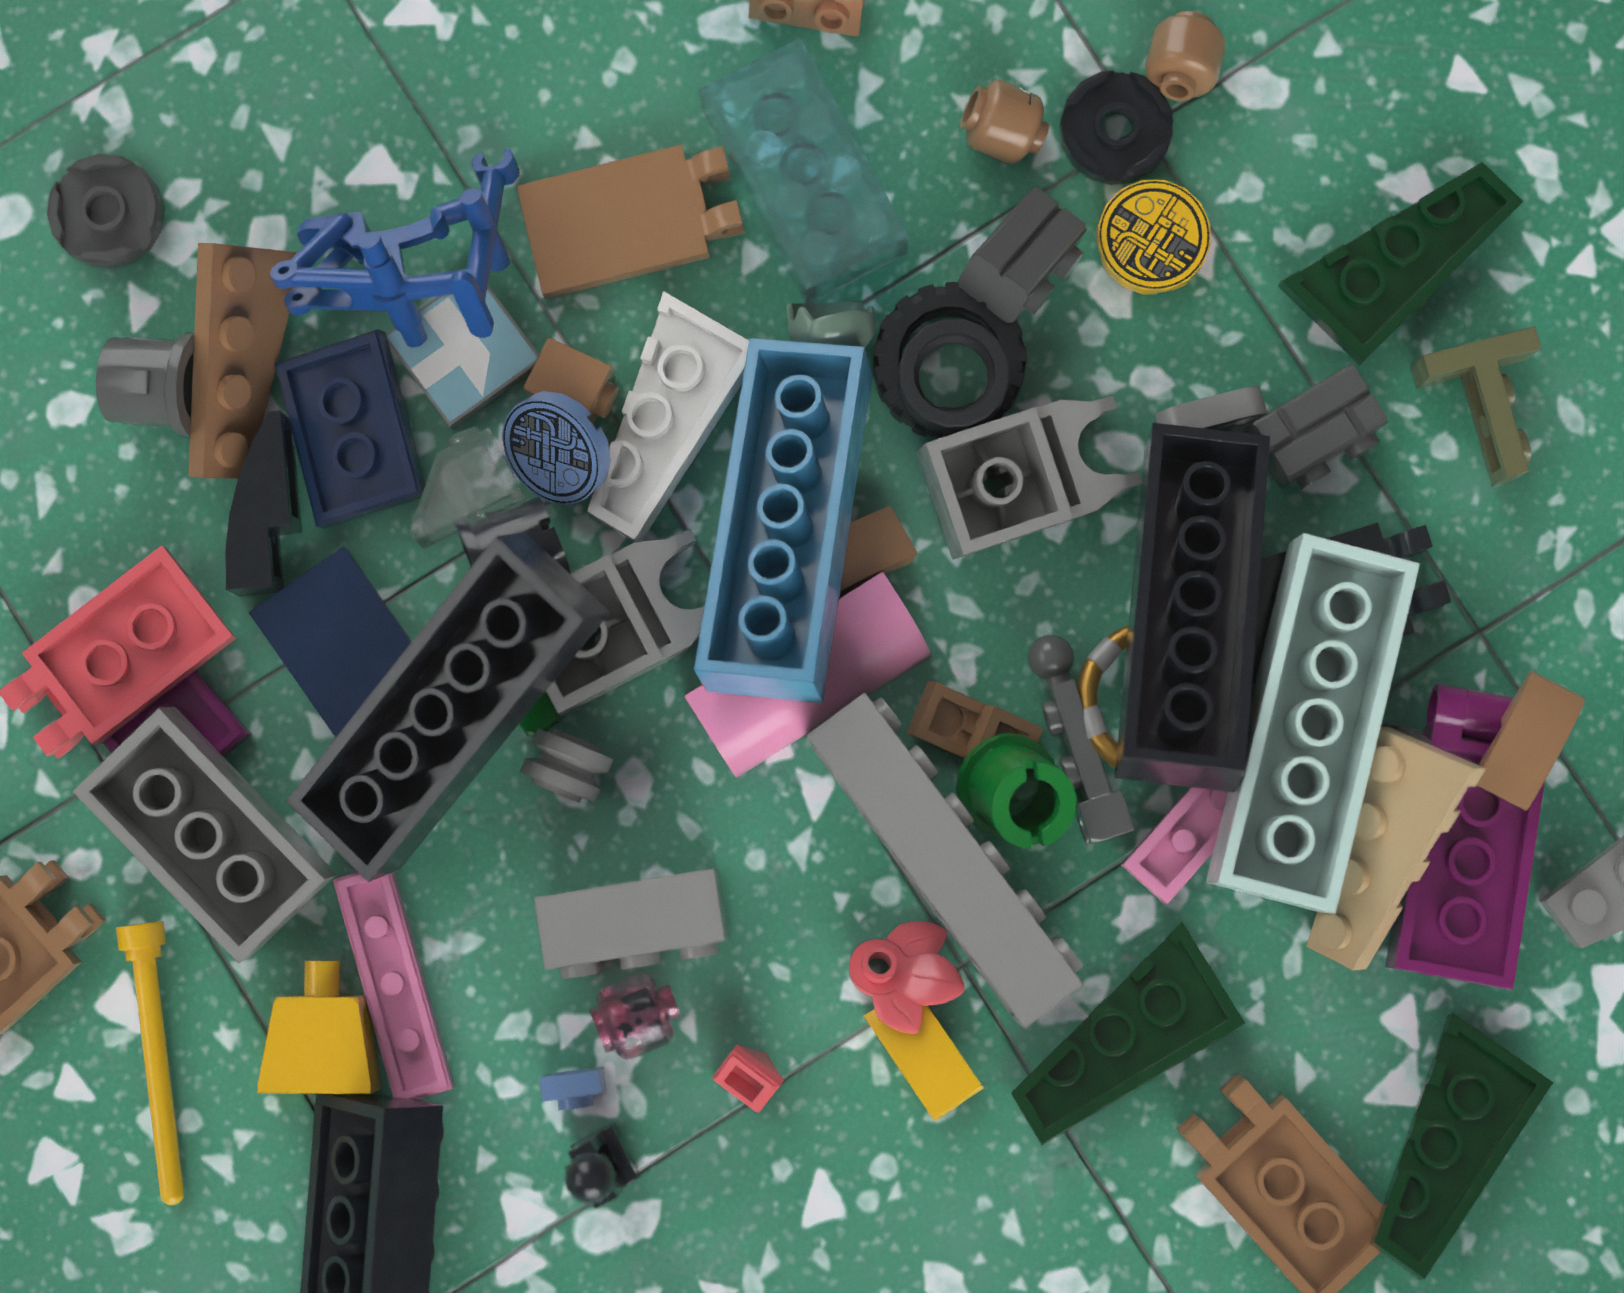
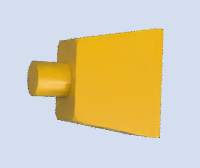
M305 961L304 995L275 997L257 1084V1093L371 1094L381 1090V1077L373 1024L365 995H340V961Z

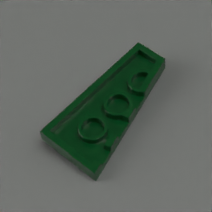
M1181 922L1011 1092V1095L1043 1146L1244 1026L1245 1022L1183 922Z
M1453 1012L1447 1016L1369 1243L1419 1280H1424L1553 1084L1551 1080Z

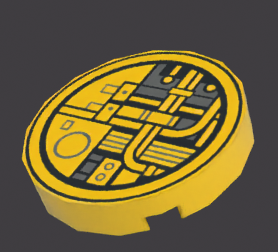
M1141 180L1121 189L1106 204L1096 229V244L1101 256L1100 260L1105 271L1119 285L1142 295L1158 294V292H1168L1172 289L1176 290L1185 286L1200 271L1211 245L1209 219L1202 204L1184 187L1165 180Z

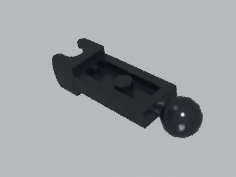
M615 1122L574 1142L570 1146L571 1150L568 1152L571 1162L565 1166L567 1191L579 1202L593 1204L595 1209L618 1198L627 1184L635 1181L640 1176L636 1164L630 1160L620 1138L621 1134Z

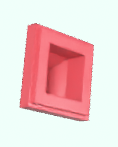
M737 1044L712 1077L716 1083L757 1113L762 1110L784 1081L767 1053Z

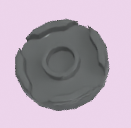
M97 154L77 160L66 169L68 173L62 177L60 182H55L49 193L47 218L53 237L71 257L90 267L115 269L135 263L152 249L163 228L165 207L159 187L143 168L122 156Z

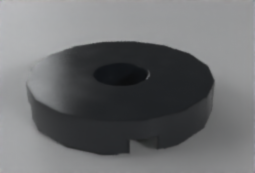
M1115 70L1101 71L1081 81L1067 98L1059 124L1061 146L1071 164L1089 179L1108 185L1133 183L1152 173L1166 156L1172 139L1173 115L1169 102L1158 86L1154 85L1145 76L1133 72L1126 74L1123 72L1114 73ZM1110 114L1122 115L1132 125V134L1122 140L1111 139L1102 131L1101 121Z

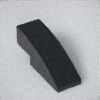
M280 410L267 413L251 443L238 477L229 513L225 549L226 590L239 597L277 593L284 588L280 535L302 533L294 439L289 419Z

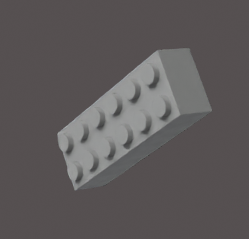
M864 692L807 735V742L1015 1022L1023 1028H1027L1083 985L1075 974L1083 965L1062 938L1058 939L1055 937L1050 941L1039 923L1046 919L1045 914L1025 889L1023 891L1020 889L1016 893L1003 878V875L1010 868L991 842L988 841L979 846L966 827L973 823L974 820L954 793H951L944 799L931 782L938 772L920 747L916 745L908 751L898 738L896 733L901 730L902 724L884 699L880 697L872 703Z

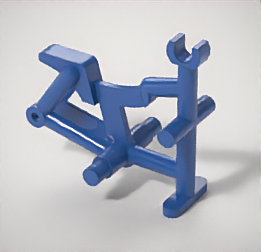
M504 150L502 161L492 167L488 166L483 153L476 154L472 160V167L480 183V190L477 188L467 189L458 199L435 206L431 210L429 217L415 223L374 232L370 231L363 214L360 212L338 213L337 215L304 220L297 232V237L304 246L290 260L277 263L270 271L271 279L276 287L280 289L296 287L289 291L284 298L288 311L292 315H303L311 309L387 311L395 329L401 333L406 345L415 348L426 342L427 334L421 323L422 316L414 300L453 295L471 334L479 338L489 337L493 332L494 320L485 302L490 270L499 272L506 269L510 264L509 256L497 227L504 186L514 183L520 173L512 150ZM468 220L473 234L466 269L417 276H408L405 273L401 249L416 246L434 238L444 239L449 234V226ZM329 248H335L316 268L311 267ZM354 257L360 265L364 264L366 269L343 267ZM323 288H338L342 290H330Z

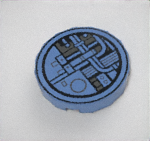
M542 391L519 402L505 418L502 441L505 457L515 476L532 493L551 503L571 505L587 499L607 479L611 458L608 440L602 428L599 427L596 430L592 422L587 418L591 413L581 403L562 393Z

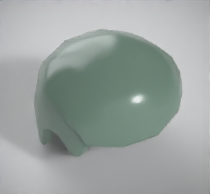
M860 302L789 303L786 305L788 331L791 341L865 348L876 331L873 306H868V312H865Z

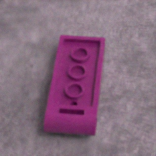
M1435 684L1430 694L1426 726L1423 727L1422 734L1431 740L1434 747L1474 764L1480 763L1501 729L1500 719L1514 697ZM1545 781L1527 811L1477 785L1475 787H1468L1456 807L1460 811L1459 815L1448 832H1441L1426 857L1430 861L1428 867L1419 881L1411 882L1400 901L1403 908L1391 927L1386 968L1503 989H1514Z

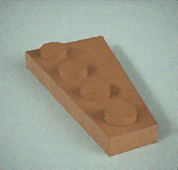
M198 243L189 477L238 479L251 443L263 423L276 370L274 363L278 362L289 316L284 298L289 291L295 288L280 289L276 287L271 279L270 271L277 263L290 260L297 252L217 243Z

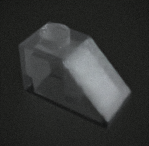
M478 427L465 429L447 440L449 447L436 454L410 528L414 540L422 548H426L457 533L454 521L465 517L468 523L471 524L486 518L485 512L502 511L526 499L497 437L490 428L481 432Z

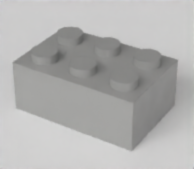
M707 869L534 898L545 970L560 968L562 979L598 974L603 972L601 961L616 958L620 959L621 970L661 963L659 951L679 948L681 960L715 955L719 953L717 942L730 939L720 874L717 869Z

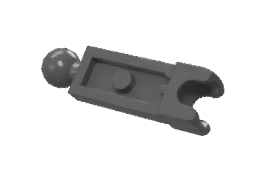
M1053 634L1044 635L1036 639L1030 646L1028 662L1033 673L1042 679H1046L1049 687L1047 694L1050 701L1041 703L1042 711L1051 736L1061 734L1068 755L1059 759L1061 770L1073 783L1074 790L1079 789L1083 801L1076 804L1075 815L1086 845L1094 844L1134 831L1122 790L1111 793L1099 755L1090 740H1088L1084 723V709L1074 679L1070 680L1068 674L1074 662L1073 649L1069 642L1060 636Z

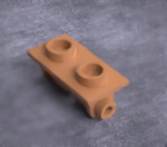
M749 0L748 18L859 37L862 8H864L865 0Z

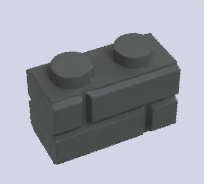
M1038 187L1032 188L971 256L958 279L959 288L979 303L984 301L987 309L1007 324L1013 323L1025 308L1035 314L1055 288L1049 282L1050 279L1057 275L1064 280L1082 258L1084 252L1077 245L1087 231L1086 223L1066 208L1060 210L1058 202Z
M1349 364L1256 420L1245 432L1270 436L1268 471L1281 489L1296 481L1302 490L1329 474L1331 470L1326 462L1345 451L1348 458L1352 460L1378 444L1380 440L1375 432L1379 431L1388 421L1386 414L1375 397L1370 394L1368 386L1355 366Z

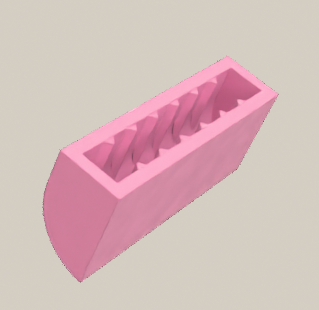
M881 572L841 597L838 601L823 703L707 692L703 684L684 697L735 778H738L816 729L864 692L867 696L929 658L931 653L907 608L884 572Z

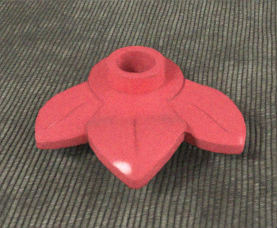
M911 921L900 924L885 940H867L861 943L851 955L849 975L852 983L859 991L872 997L877 1017L892 1029L917 1034L922 1022V1006L949 1002L962 995L965 990L964 982L956 967L944 956L938 954L945 942L947 931L937 924L926 921ZM876 958L882 959L888 964L889 971L883 974L875 973L870 969L868 962Z

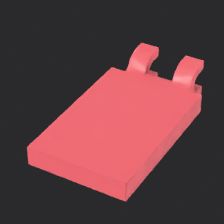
M161 545L23 651V656L32 667L0 689V696L11 710L15 711L19 708L22 713H27L47 695L62 717L45 727L32 738L46 756L54 754L56 758L60 759L73 749L84 735L92 745H100L237 639V637L171 552Z

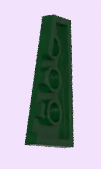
M1481 162L1420 198L1416 203L1398 214L1391 215L1376 224L1369 231L1349 243L1337 247L1305 269L1283 279L1278 287L1357 364L1361 365L1524 201Z

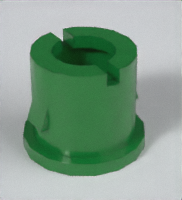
M1001 733L982 740L966 755L958 771L957 798L973 818L974 822L972 824L993 836H1001L1004 840L1017 847L1032 849V845L1041 844L1044 847L1054 843L1068 830L1075 816L1077 797L1073 783L1060 768L1055 766L1054 759L1040 743L1022 734ZM1034 768V777L1038 780L1037 792L1031 804L1022 812L1010 816V799L1014 791L1020 785L1027 782L1026 769Z

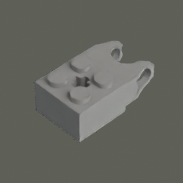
M1113 396L1095 401L1057 400L927 442L916 451L952 560L1091 514L1099 510L1119 492L1143 483L1139 471L1126 475L1117 473L1104 475L1094 472L1085 465L1079 454L1078 442L1082 430L1091 421L1117 408ZM986 471L991 472L992 479L1000 476L1004 482V488L997 492V498L993 497L992 493L988 494L983 486V481L987 479Z
M691 529L668 539L634 542L570 574L610 611V614L598 627L601 634L594 638L596 647L588 651H583L581 648L546 690L560 717L689 651L700 637L705 606L691 610L678 608L669 603L662 594L660 587V578L666 567L673 563L681 552L696 544V539Z

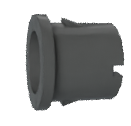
M184 333L177 340L112 337L108 339L101 350L96 372V396L99 409L105 420L122 424L173 427L175 433L183 437H190L194 333Z

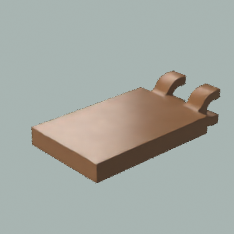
M682 144L516 186L544 298L549 299L708 259L710 256L706 244L707 241L745 234L737 200L717 205L708 211L706 209L701 186L731 180L723 146L705 150L686 160Z
M55 860L49 861L46 865L42 862H37L16 884L7 875L0 876V1037L82 963L71 948L86 939L107 921L92 903L87 904L83 909L80 905L75 906L58 921L40 901L69 878Z
M1235 1074L1219 1090L1244 1116L1222 1137L1218 1138L1207 1124L1194 1113L1176 1128L1206 1161L1194 1175L1300 1293H1337L1380 1253L1369 1243L1382 1204L1286 1097L1279 1095L1268 1105L1246 1079H1242L1238 1074Z

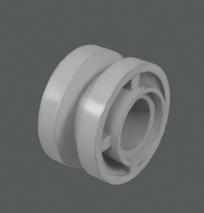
M537 729L532 743L540 751L539 757L525 758L520 772L533 777L532 784L579 803L581 798L596 803L601 789L593 781V777L595 774L608 773L613 759L600 754L602 748L559 730L553 729L552 733Z

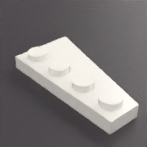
M664 291L657 308L659 316L652 336L647 337L640 357L642 365L634 388L628 392L622 409L624 416L617 437L609 446L611 462L607 479L593 492L587 510L592 517L634 542H641L742 385L749 340Z

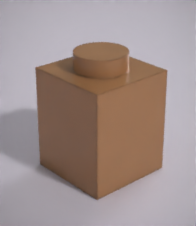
M548 337L523 387L528 398L536 393L546 391L562 393L576 400L591 413L587 418L592 424H594L597 415L603 418L608 415L619 391V387L613 384L616 377L610 365Z

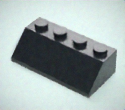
M316 1094L300 1293H429L431 1263L435 1252L433 1234L435 1208L439 1197L438 1169L440 1144L444 1134L442 1122L443 1105L414 1098H397L386 1095Z

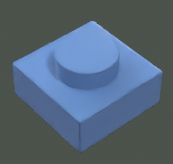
M604 1066L549 1073L539 1078L542 1102L557 1100L558 1110L593 1106V1095L602 1094L607 1090Z

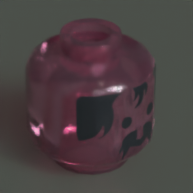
M638 973L603 987L597 994V1006L589 1009L605 1052L609 1053L615 1050L617 1055L624 1060L634 1059L668 1045L674 1035L671 1021L681 1017L669 984L657 988L654 979L646 973Z

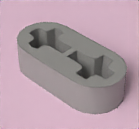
M1251 386L1176 405L1155 414L1157 423L1227 430L1252 423L1268 413L1260 386Z

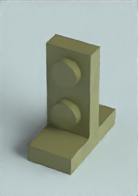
M1535 326L1426 354L1410 367L1416 389L1461 378L1492 486L1514 481L1529 472L1527 463L1531 461L1532 456L1529 439L1523 429H1517L1511 410L1515 406L1514 388L1509 376L1501 374L1499 367L1526 361L1542 348Z

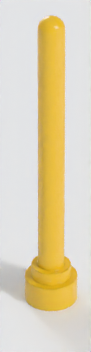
M164 921L116 927L118 951L125 950L126 962L132 961L160 1197L165 1204L176 1205L184 1197V1185L156 962L157 957H162L161 945L166 944Z

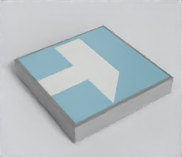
M489 286L487 287L485 302L494 320L493 332L489 337L479 338L471 334L453 295L436 297L419 309L422 316L421 323L427 334V340L421 346L415 348L408 347L401 333L395 327L386 333L391 348L452 430L527 377L539 357L537 351Z

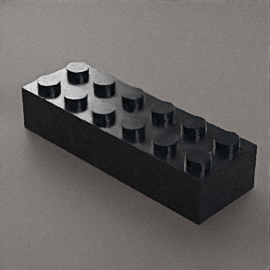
M1161 423L1152 424L1143 459V483L1141 484L1115 778L1234 792L1245 774L1270 436Z
M526 532L496 536L288 797L286 802L368 882L401 869L610 614V611Z

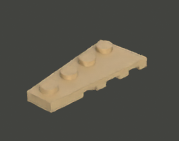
M1380 727L1336 914L1317 912L1306 947L1351 970L1367 969L1403 908L1400 903L1411 882L1419 881L1430 863L1426 857L1441 832H1448L1460 813L1456 808L1468 787H1475L1486 768L1390 727Z

